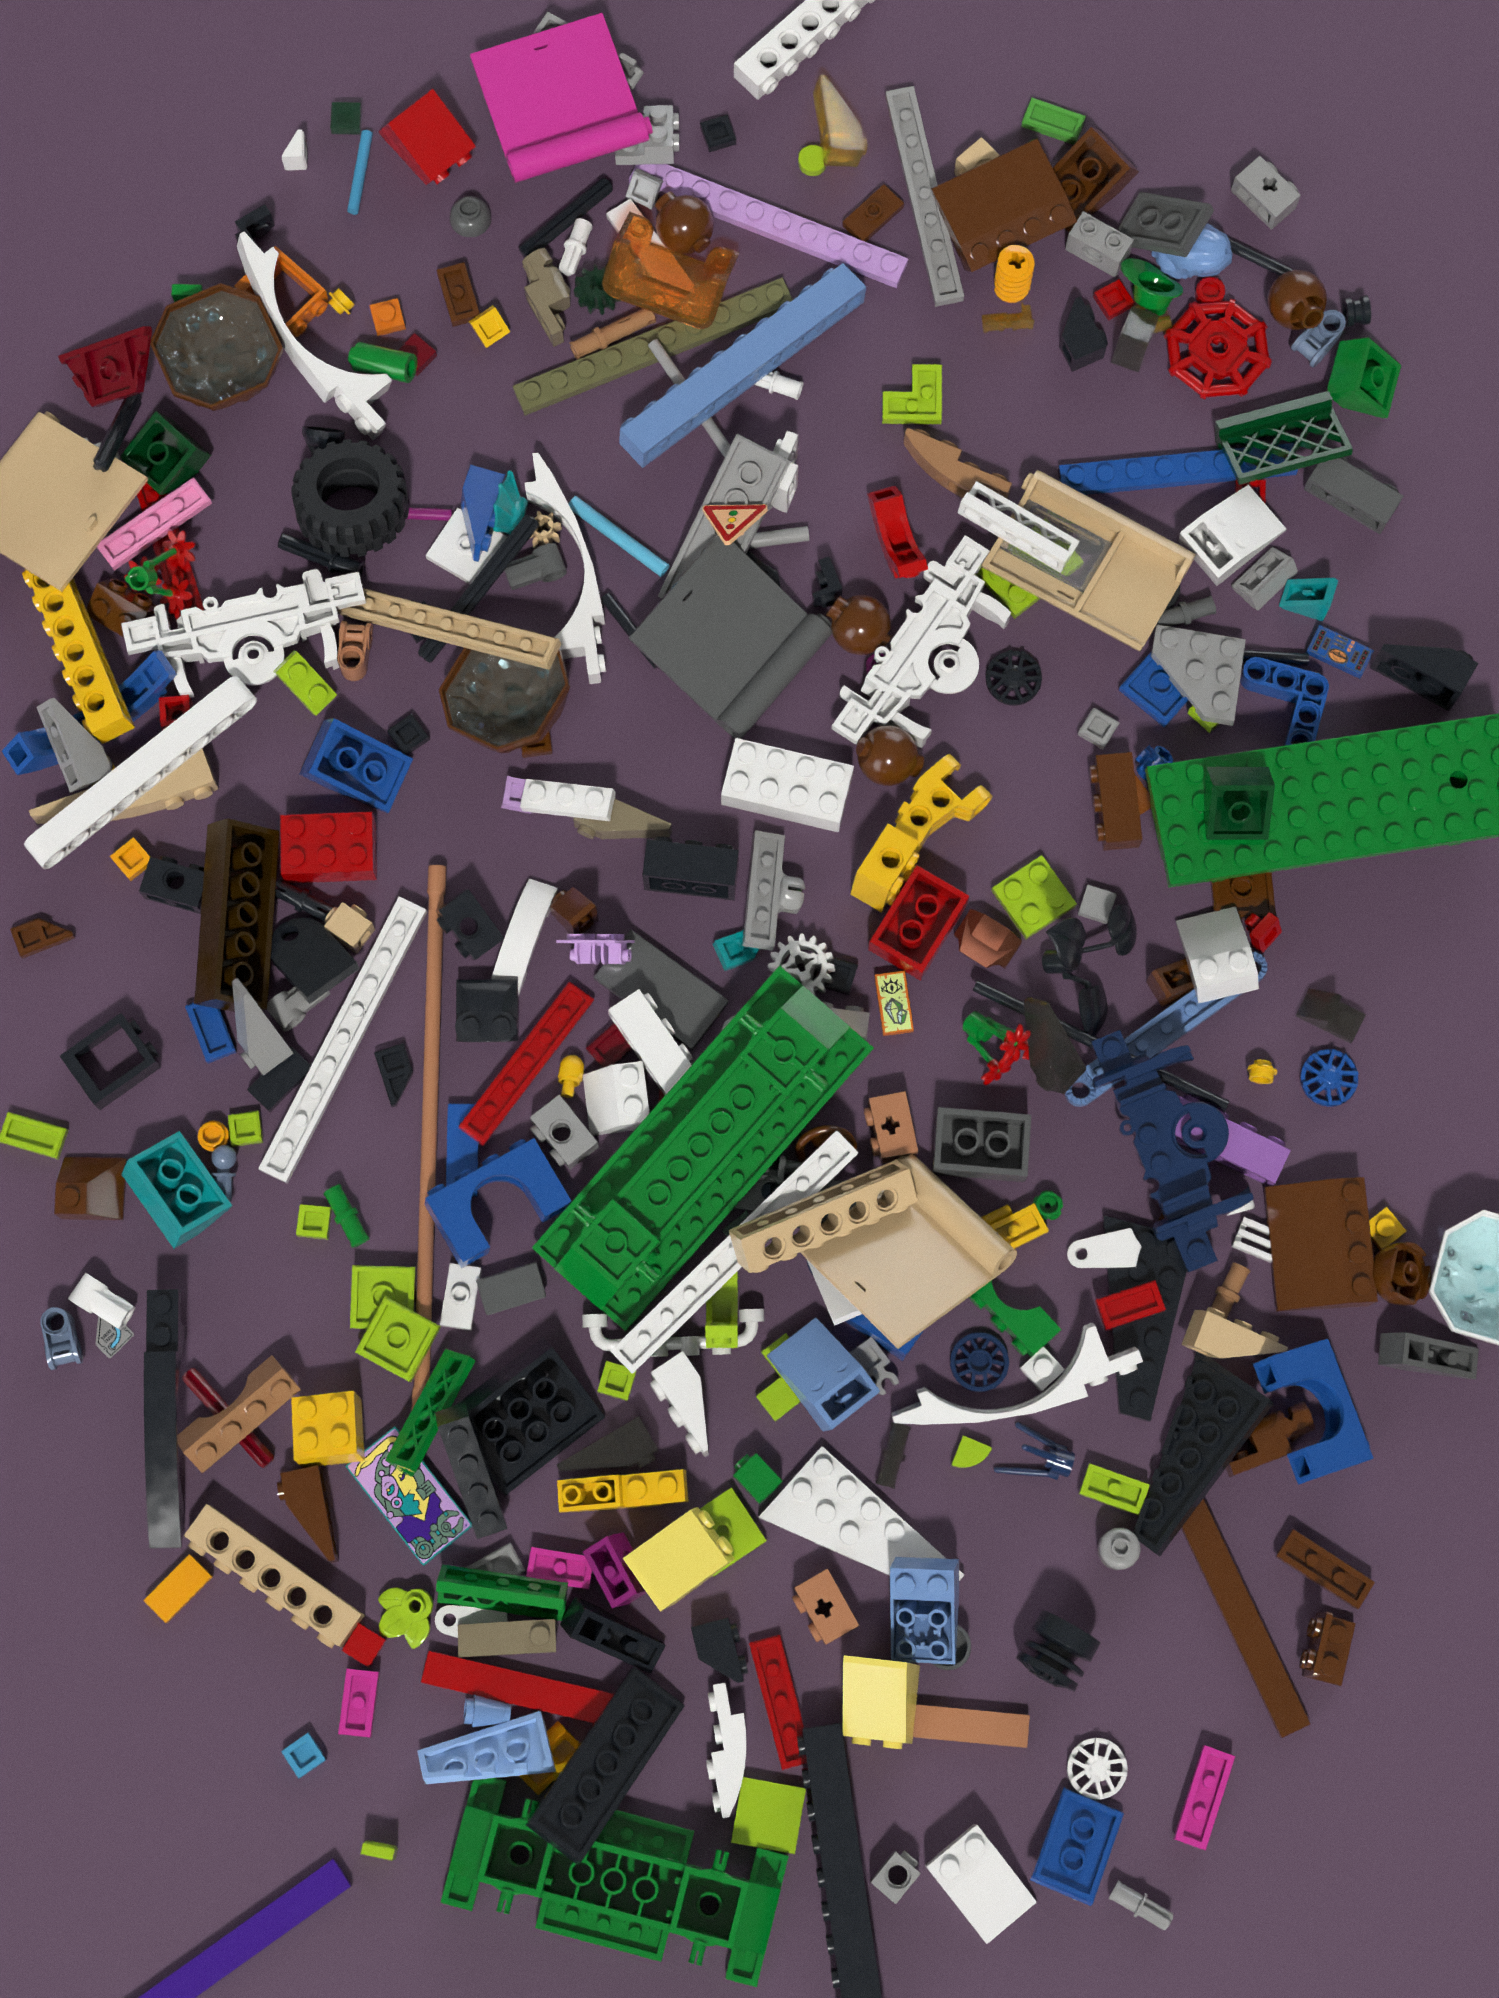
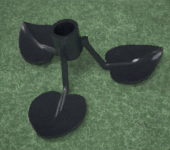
M1117 904L1112 908L1108 917V932L1112 939L1106 943L1082 948L1085 944L1086 934L1082 922L1077 918L1064 919L1046 931L1055 949H1047L1042 957L1043 969L1047 974H1062L1064 980H1072L1085 987L1079 993V1012L1085 1032L1094 1036L1103 1026L1107 1016L1108 1004L1105 992L1100 985L1092 986L1090 981L1075 976L1072 972L1078 969L1083 953L1110 948L1114 945L1119 956L1127 955L1132 951L1136 942L1137 927L1134 915L1126 904Z

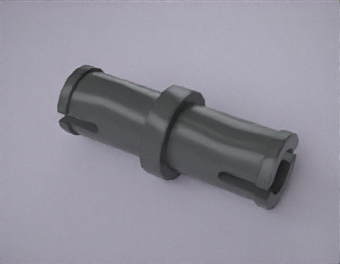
M1209 595L1189 603L1185 601L1179 602L1178 606L1164 611L1157 625L1172 627L1184 623L1186 626L1191 624L1192 620L1211 614L1214 615L1216 614V606L1213 597Z

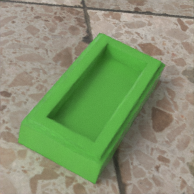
M1032 97L1021 127L1075 145L1086 116Z

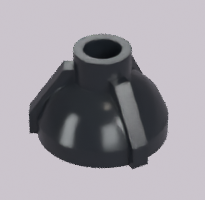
M303 426L302 429L303 437L311 452L318 448L322 450L326 448V444L331 442L340 444L345 438L344 430Z

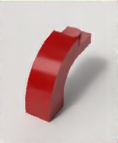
M891 486L867 493L875 529L885 559L894 578H913L918 576L920 572L928 570L926 558L919 550L912 535L903 496L898 488Z

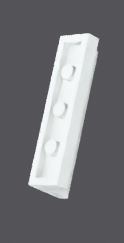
M977 481L970 492L965 494L958 509V514L1060 573L1080 542ZM977 492L987 497L990 505L976 498ZM1001 511H1011L1012 513H1014L1016 520L1007 516ZM1035 525L1040 528L1042 535L1026 526ZM1061 540L1070 547L1066 550L1052 541Z

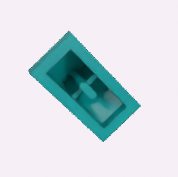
M1336 578L1287 579L1279 607L1323 622L1330 609L1339 580Z

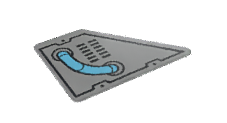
M98 1316L96 1346L108 1358H111L134 1336V1333L126 1325L120 1330Z

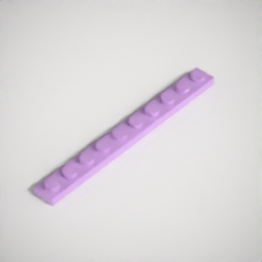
M667 164L635 165L629 177L630 184L633 173L638 168L663 180L659 196H663L669 191H672L676 196L683 194L693 195L707 204L715 218L840 266L844 263L849 270L894 288L898 287L908 264V258Z

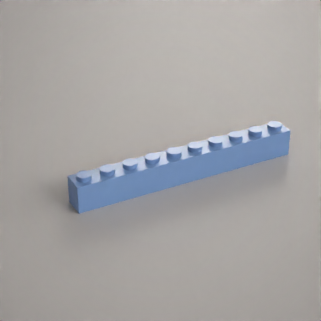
M844 263L836 269L831 268L827 270L821 277V280L813 286L811 284L807 285L793 301L784 302L774 315L760 320L755 329L750 333L740 335L731 347L725 351L717 352L704 367L694 369L688 376V379L680 385L674 384L671 386L664 397L658 401H651L637 417L627 419L620 427L619 444L644 468L760 381L764 376L768 375L864 303L866 286Z

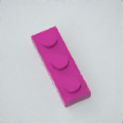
M1206 1745L1202 1746L1173 1839L1206 1851L1235 1756Z

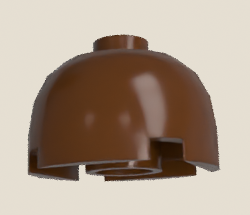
M1400 1242L1386 1246L1376 1254L1373 1259V1278L1377 1294L1388 1303L1405 1306L1418 1304L1416 1302L1419 1299H1424L1427 1296L1432 1272L1430 1265L1425 1266L1422 1256L1427 1255L1420 1246L1411 1242Z

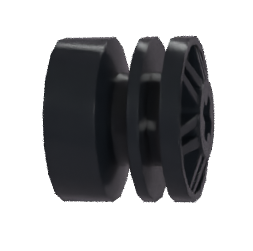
M1042 1610L1032 1627L1033 1631L1043 1638L1041 1643L1026 1639L1023 1645L1034 1651L1035 1654L1032 1657L1019 1651L1016 1659L1030 1673L1054 1687L1066 1688L1075 1692L1078 1683L1067 1677L1068 1672L1082 1678L1084 1671L1074 1664L1075 1659L1079 1658L1091 1662L1101 1642L1062 1618Z

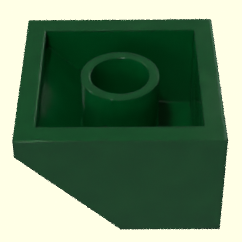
M156 411L121 454L120 458L128 466L145 475L149 479L146 483L159 495H164L195 477L212 455L172 418Z
M1207 767L1204 787L1205 834L1207 840H1268L1275 784L1269 767Z

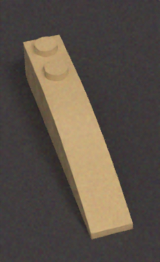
M199 750L111 821L132 818L163 809L174 810L183 806L185 801L193 798L201 800L211 796L213 791L218 790V786L204 750ZM87 790L29 810L30 816L37 824H45Z

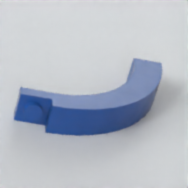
M162 650L153 651L118 686L133 722L146 713L159 701L160 697L167 693L165 687L177 675ZM104 703L100 704L97 710L101 709ZM83 711L72 715L83 726L82 720L85 719ZM44 727L32 731L19 732L2 750L17 775L39 771L59 764Z

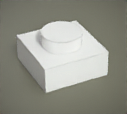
M1045 1347L1040 1349L1020 1368L1041 1392L1065 1371Z

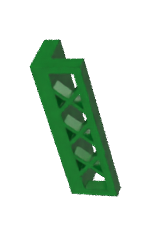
M447 1349L444 1350L387 1455L386 1462L403 1474L413 1477L439 1430L435 1412L452 1406L476 1360L468 1355Z
M444 1564L441 1566L436 1584L438 1603L562 1621L565 1616L568 1583Z

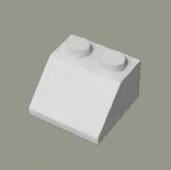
M643 1061L610 1065L583 1075L589 1131L592 1136L634 1131L649 1115Z

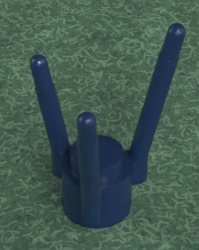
M1016 1422V1428L1050 1447L1048 1452L1027 1444H1023L1021 1447L1027 1452L1045 1458L1044 1467L1049 1468V1470L1015 1467L994 1468L995 1473L1040 1476L1058 1480L1059 1475L1064 1477L1070 1475L1075 1453L1067 1451V1446L1058 1444L1022 1423Z

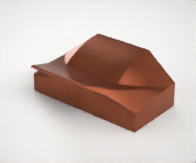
M973 909L969 910L954 933V937L959 942V951L986 969L995 965H1000L1005 969L1022 943V940L1011 930L986 914Z

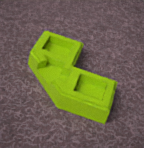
M787 1333L761 1352L780 1378L759 1393L756 1398L775 1422L800 1403L795 1393L766 1356L789 1338Z

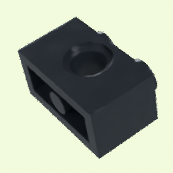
M160 856V859L150 857L139 892L144 899L201 914L204 867L195 864H189V867L178 865L177 860L167 856ZM178 877L184 878V883L180 888H170L173 879Z
M464 889L436 910L440 916L436 919L437 923L446 934L450 931L458 940L454 945L464 959L469 956L472 960H476L505 939L469 889ZM467 917L475 922V930L470 935H464L460 930L461 921Z

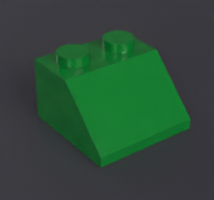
M1369 337L1340 341L1327 391H1329L1332 399L1342 408L1379 418H1388L1401 364Z

